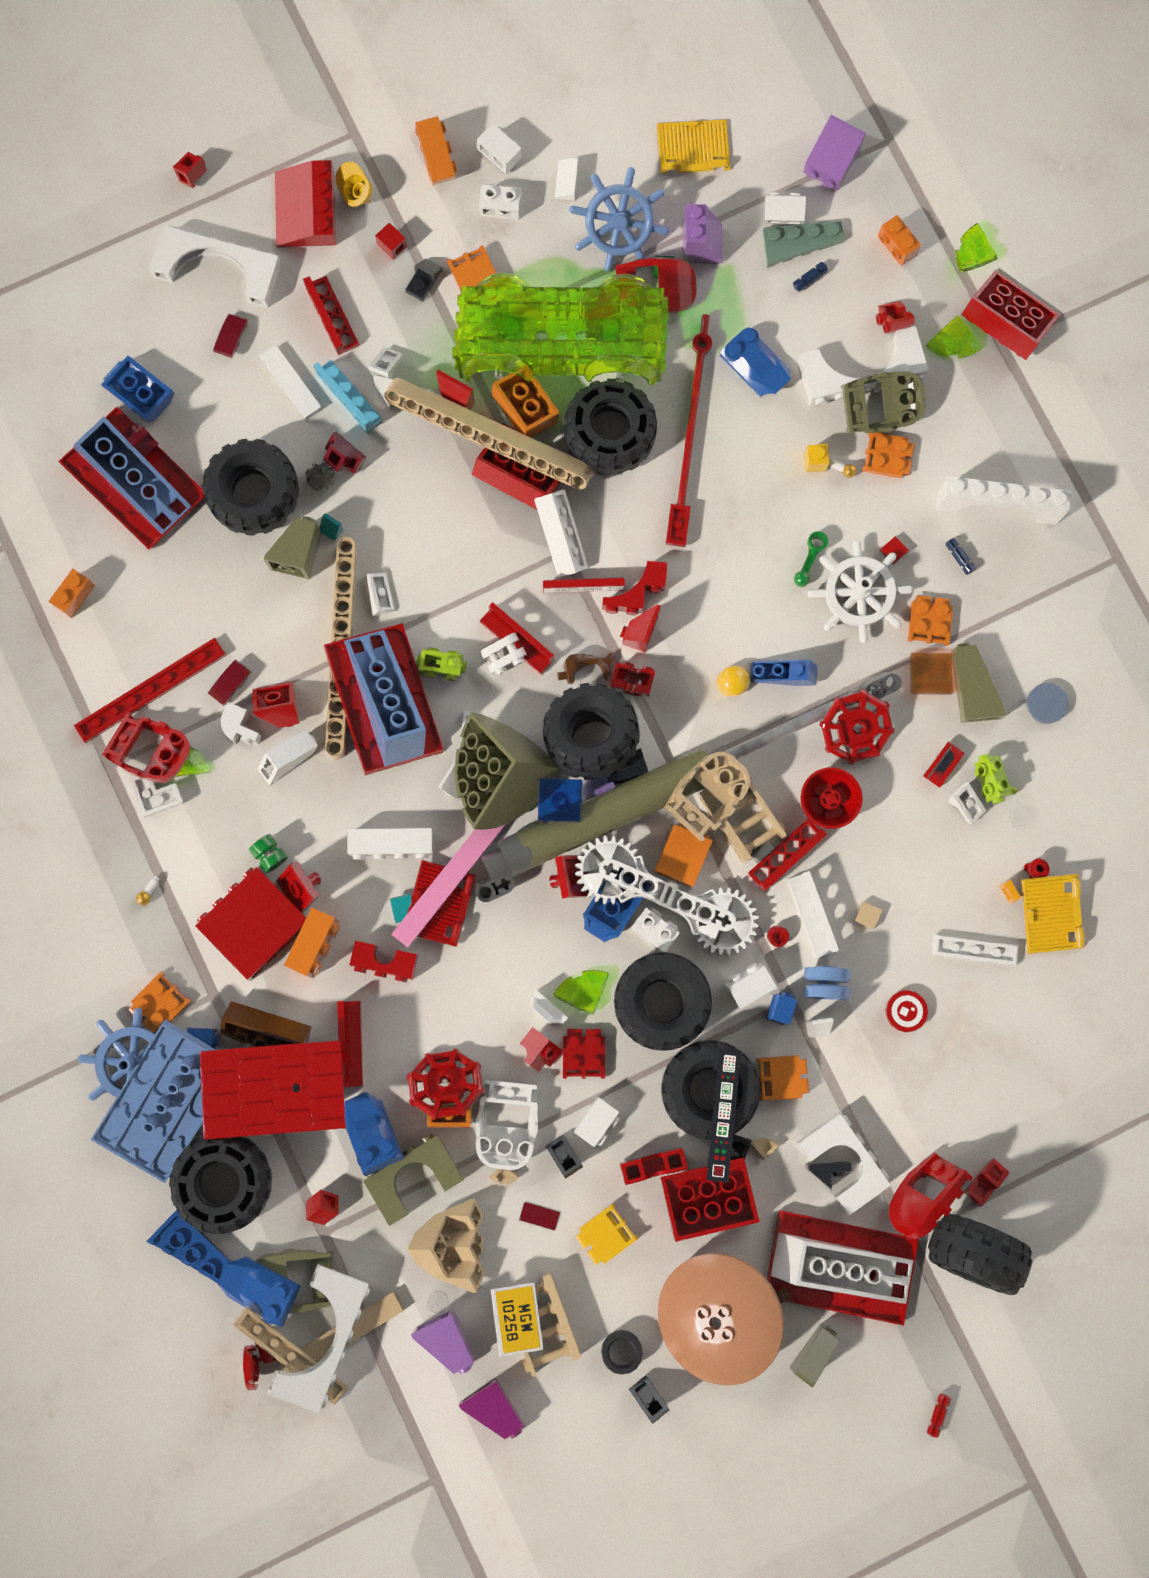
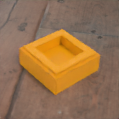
M1011 880L1000 885V889L1009 903L1021 899Z

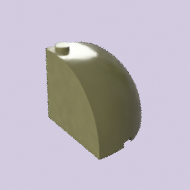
M470 712L461 731L460 737L463 738L460 749L456 751V790L458 798L462 799L463 813L471 826L478 830L493 829L516 820L536 805L548 791L561 768H558L553 763L551 757L518 731L490 717Z

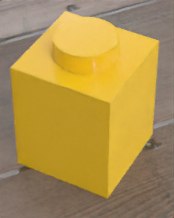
M828 444L807 445L804 452L806 472L826 471L829 465Z

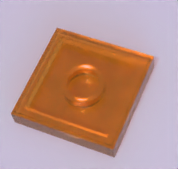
M911 653V694L952 695V653Z

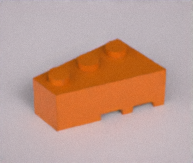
M438 116L415 122V133L419 138L420 149L423 152L431 184L436 185L455 179V173H458L455 161L450 159L449 153H452L450 142L445 141L444 133H446L444 122L440 121Z

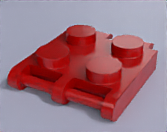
M567 1029V1036H563V1079H567V1077H582V1079H586V1077H601V1079H605V1036H601V1029H586V1036H582V1029ZM567 1070H582V1073L567 1072ZM586 1070H601V1073H586Z

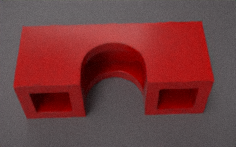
M355 941L349 964L351 967H354L355 972L366 974V971L370 970L375 972L374 976L387 978L388 974L395 976L396 981L407 983L408 979L413 980L419 955L396 950L395 957L390 963L381 964L376 958L378 946Z
M682 1147L619 1163L625 1185L688 1169Z

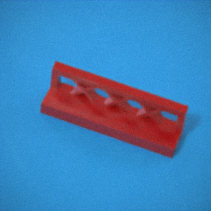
M310 276L304 278V286L337 355L359 347V342L327 276L312 281ZM325 283L327 286L325 295L318 293L315 287ZM326 300L335 303L333 312L326 310L324 306ZM335 317L343 320L344 323L341 329L334 327L333 320ZM343 334L350 336L353 342L343 346L341 342Z
M492 602L488 606L489 611L481 618L480 623L499 640L512 633H516L519 639L518 642L514 643L516 648H524L527 654L524 656L525 662L542 675L554 661V654Z
M807 819L747 874L765 892L818 844L827 833L823 829L819 830L813 822ZM806 825L816 833L811 839L801 838L802 829ZM797 833H799L798 838H793ZM789 841H798V850L796 852H786V846ZM801 841H805L806 843L801 847ZM774 854L783 855V864L781 866H771V857ZM786 855H792L786 860ZM759 868L768 869V878L763 882L754 874Z
M337 1001L338 1041L341 1040L343 1087L363 1086L361 1001Z

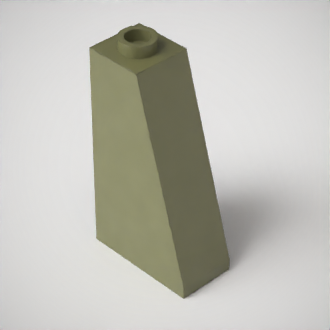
M969 643L957 644V647L951 653L961 723L1004 718L1006 711L977 646L969 645Z

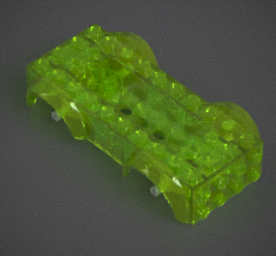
M496 273L485 277L476 286H461V294L457 295L459 312H456L455 320L458 328L454 329L456 347H452V358L455 359V370L459 371L460 378H463L466 383H471V376L483 371H495L494 377L497 379L498 377L500 379L503 378V371L517 374L526 381H531L536 375L584 376L587 382H592V379L600 374L616 372L617 380H620V376L621 380H624V373H630L646 379L648 385H655L658 381H661L662 373H666L668 297H664V288H652L649 283L635 275H613L603 280L597 287H531L527 281L519 276L509 273ZM542 332L547 334V338L545 340L536 339V335ZM586 333L588 336L586 340L576 339L577 334ZM564 335L567 339L557 340V337Z

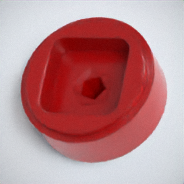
M775 925L769 929L767 939L773 946L782 947L789 940V932L783 926Z

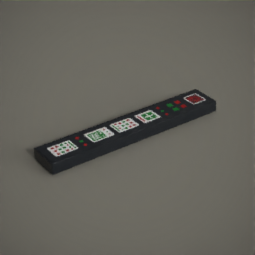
M719 1048L706 1180L726 1183L729 1181L742 1052L740 1050Z

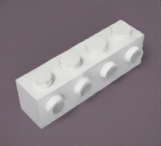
M432 828L348 829L347 854L353 857V860H365V856H374L375 860H385L386 856H395V859L399 860L407 859V856H416V859H428V855H433Z

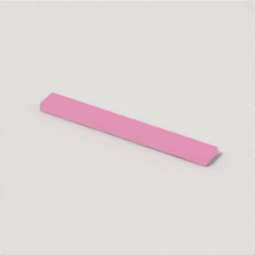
M506 825L486 830L475 829L391 935L409 948Z

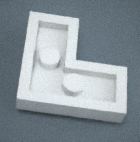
M136 776L129 778L144 818L184 803L177 783L157 790L153 781Z

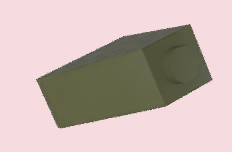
M821 1325L818 1326L789 1367L796 1376L812 1388L840 1342L836 1338L838 1333L828 1325L825 1328Z

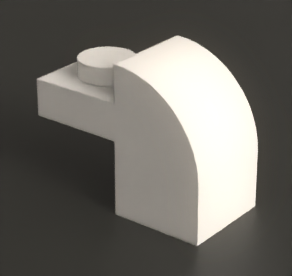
M228 702L221 716V727L224 734L234 743H237L239 737H241L240 740L252 745V742L259 744L262 736L244 727L250 713L246 709Z

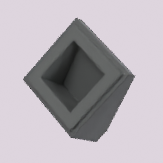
M765 842L752 851V859L759 863L774 849V846Z

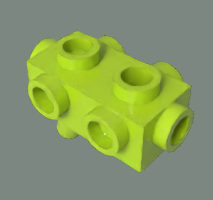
M429 647L427 650L422 649L421 655H417L416 666L419 668L420 673H423V677L435 678L436 675L444 676V680L456 681V678H461V673H466L467 661H463V655H460L458 651L448 650L445 653L439 652L437 648ZM430 661H433L436 663V665L434 667H429L428 663Z
M988 753L978 757L979 761L974 763L976 767L974 774L980 780L982 786L981 795L987 802L993 801V804H999L1006 801L1005 797L1017 793V788L1009 784L1000 755L991 756Z

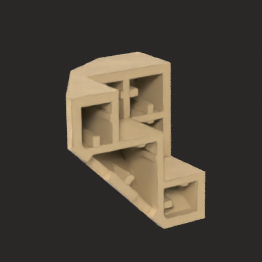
M470 1199L434 1215L415 1232L408 1248L415 1263L434 1278L472 1293H477L484 1276V1266L480 1265V1253H483V1236H479V1226L483 1222V1213L476 1200Z

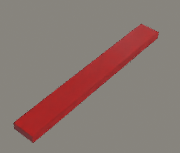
M214 637L73 726L83 742L88 743L120 723L126 713L131 715L227 655Z

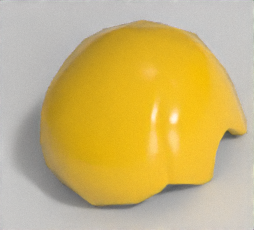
M740 666L726 667L718 674L716 681L718 690L725 696L742 695L748 690L750 685L749 673Z

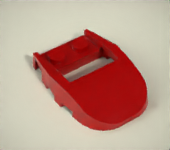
M651 257L615 265L618 311L620 310V301L624 299L625 306V299L629 300L628 311L642 317H662L688 310L696 299V275L692 266L685 260ZM657 266L660 307L638 308L636 267Z
M126 713L102 755L130 775L153 782L165 783L174 778L181 770L189 756L191 746L187 737L177 729L174 730L167 723L153 721L143 716L137 719L133 718L130 713ZM145 728L163 736V739L143 771L126 764L124 761Z
M934 1152L912 1169L896 1190L889 1205L891 1224L898 1232L908 1238L918 1239L926 1236L937 1226V1220L942 1215L947 1217L952 1211L950 1206L956 1198L960 1199L964 1193L961 1187L967 1180L972 1181L973 1177L967 1170L959 1168ZM929 1176L946 1187L932 1200L914 1189V1184L920 1178L925 1179Z

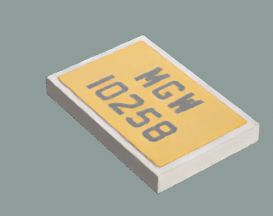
M534 1282L491 1289L499 1357L543 1350Z

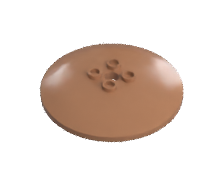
M708 1253L698 1255L679 1265L669 1275L661 1290L658 1303V1322L663 1340L676 1361L697 1378L718 1385L746 1383L760 1376L777 1357L784 1335V1318L781 1304L769 1281L751 1264L727 1254ZM713 1317H717L721 1320V1327H716L713 1325Z

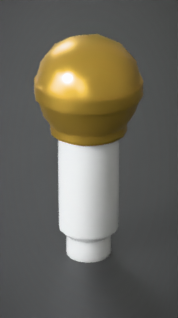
M829 459V467L841 471L847 478L855 476L857 470L853 464L845 465Z
M154 876L144 891L137 894L136 901L139 905L145 906L150 903L151 894L159 884L160 879Z

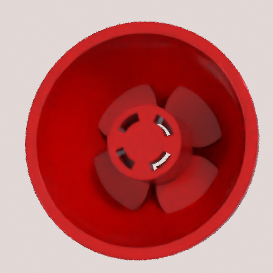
M826 767L815 771L806 779L801 790L800 800L802 809L811 822L822 828L837 829L850 824L858 816L863 803V794L858 781L849 772L836 767Z

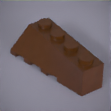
M231 1001L222 1017L220 1033L243 1045L248 1043L253 1047L308 1043L312 1026Z

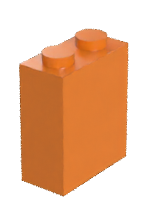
M681 823L678 826L674 824L654 873L693 888L713 840L709 839L710 836L705 834L703 836L705 840L702 842Z

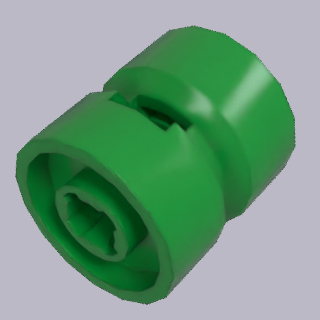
M271 834L263 836L249 848L253 857L260 859L259 865L265 873L272 872L288 859L284 851L276 847L278 843Z

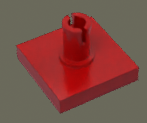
M561 855L555 857L558 874L551 875L549 881L555 880L550 885L552 888L560 887L562 899L588 897L589 890L581 891L585 885L577 884L581 877L575 876L576 872L581 871V869L575 867V864L582 863L577 857L585 855Z
M297 861L291 863L276 880L284 895L301 913H304L320 896L314 886L321 883V877L317 872L307 876Z

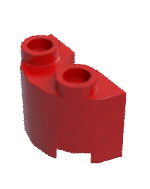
M901 301L878 306L879 313L876 314V322L878 326L882 325L885 334L895 333L897 330L914 325V315L910 311L906 312V306Z
M630 662L616 663L610 687L621 689L623 693L632 696L642 697L643 694L649 697L656 671L648 666L636 669L634 668L635 665Z

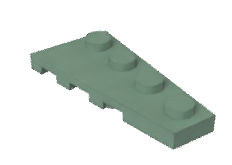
M842 221L763 228L767 268L779 262L790 261L791 258L800 255L801 257L808 255L809 252L815 250L820 251L843 243Z

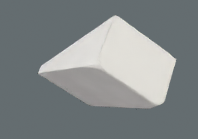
M833 1018L807 1021L808 1036L812 1038L829 1035L834 1022Z

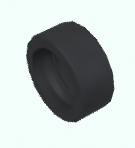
M614 1331L606 1337L602 1344L603 1362L613 1373L629 1374L636 1370L642 1361L643 1351L641 1343L629 1331ZM625 1339L634 1346V1358L627 1365H617L610 1358V1346L616 1340Z

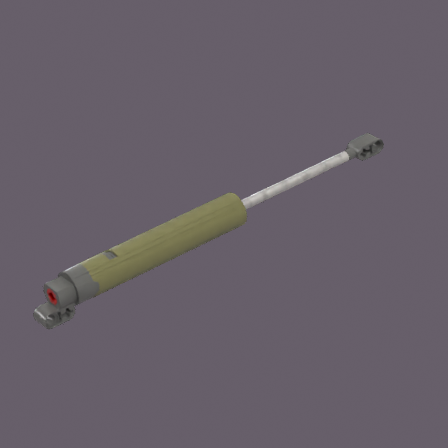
M883 672L862 682L859 689L850 694L860 692L863 689L867 690V693L871 691V695L881 699L899 690L902 681L897 674ZM889 677H892L893 683L887 687L886 681ZM834 701L724 752L738 759L823 720ZM859 701L846 704L845 706L849 708L859 703ZM703 748L694 750L553 815L544 821H540L497 841L499 848L481 856L489 877L480 880L475 885V893L478 899L487 903L508 894L515 885L513 877L664 808L678 782L699 761L708 755L706 750ZM693 778L684 788L682 794L688 797L705 788ZM504 878H505L506 883H507L506 886H503V885L501 884V883H502L501 880L504 879ZM492 883H495L498 890L495 891ZM483 887L490 888V892L487 895H481L480 890Z

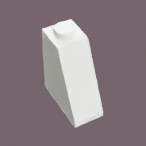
M304 730L266 752L258 767V771L269 786L313 755L318 747L316 739L307 730Z

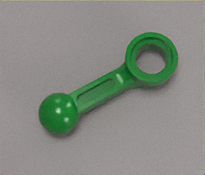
M821 531L811 533L807 540L809 547L807 558L801 571L797 572L794 576V583L798 587H805L809 584V572L819 552L824 551L828 545V537ZM819 539L823 545L816 547L813 545L812 540Z

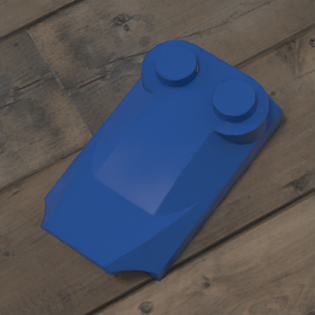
M753 328L743 329L720 352L719 356L760 397L765 394H776L792 379L790 369L759 338L758 332Z
M128 355L110 370L103 378L104 382L101 384L103 388L147 423L155 421L169 406L174 396L172 389Z
M619 869L618 873L611 870L610 873L617 874L615 879L619 880L620 873L623 870ZM626 873L623 875L625 883L631 884L634 882L635 879L632 874ZM606 881L599 888L598 894H602ZM648 881L642 885L643 890L646 892L652 886ZM594 896L583 913L584 929L603 942L618 938L643 900V897H635L623 903H620L616 898L614 905H612L610 899H607L604 905L603 898L595 902L596 896Z
M364 1092L344 1102L346 1130L356 1154L357 1163L364 1176L404 1159L381 1100L373 1097L368 1092Z
M247 1256L239 1260L228 1261L217 1283L228 1298L245 1308L246 1306L249 1307L256 1314L263 1317L264 1321L268 1324H276L279 1327L284 1326L301 1287L298 1283Z

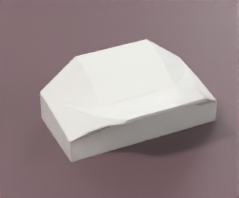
M536 990L532 994L533 1010L548 1024L563 1025L568 1018L540 992Z

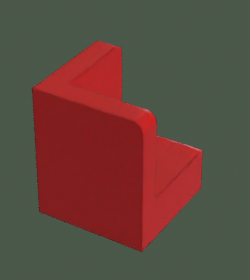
M388 223L375 235L377 245L393 260L407 248L406 238L391 223Z
M320 1189L306 1201V1220L325 1225L339 1214V1198L337 1194Z

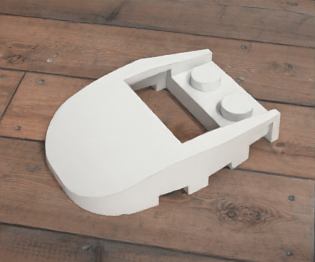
M486 1080L483 1097H481L475 1123L477 1155L482 1163L488 1167L505 1170L519 1169L529 1161L538 1132L537 1085ZM488 1102L530 1106L528 1129L486 1125Z

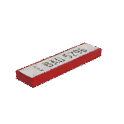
M625 578L543 581V593L623 591L625 589Z

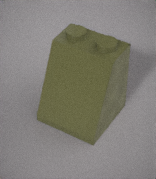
M303 516V518L296 517L265 554L264 561L269 570L310 579L321 538V531L317 522L313 518Z

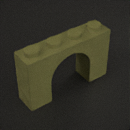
M430 1134L421 1140L423 1143L421 1146L415 1148L413 1145L403 1151L404 1159L367 1175V1179L363 1181L389 1226L409 1214L396 1190V1177L405 1165L409 1163L425 1164L434 1172L444 1191L449 1190L464 1180L439 1135L434 1137Z

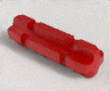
M941 1393L937 1399L938 1405H935L930 1420L931 1425L927 1429V1434L934 1438H938L940 1435V1426H943L948 1411L946 1408L947 1406L949 1407L951 1398L948 1395Z

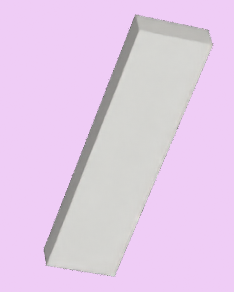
M276 344L259 355L305 420L322 409Z
M935 934L932 956L1017 966L1019 945Z

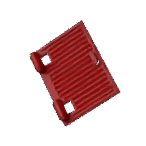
M421 860L411 897L412 902L407 914L445 866ZM467 873L463 878L466 880L464 889L456 887L417 937L457 947L476 874ZM447 926L453 928L451 938L445 936Z

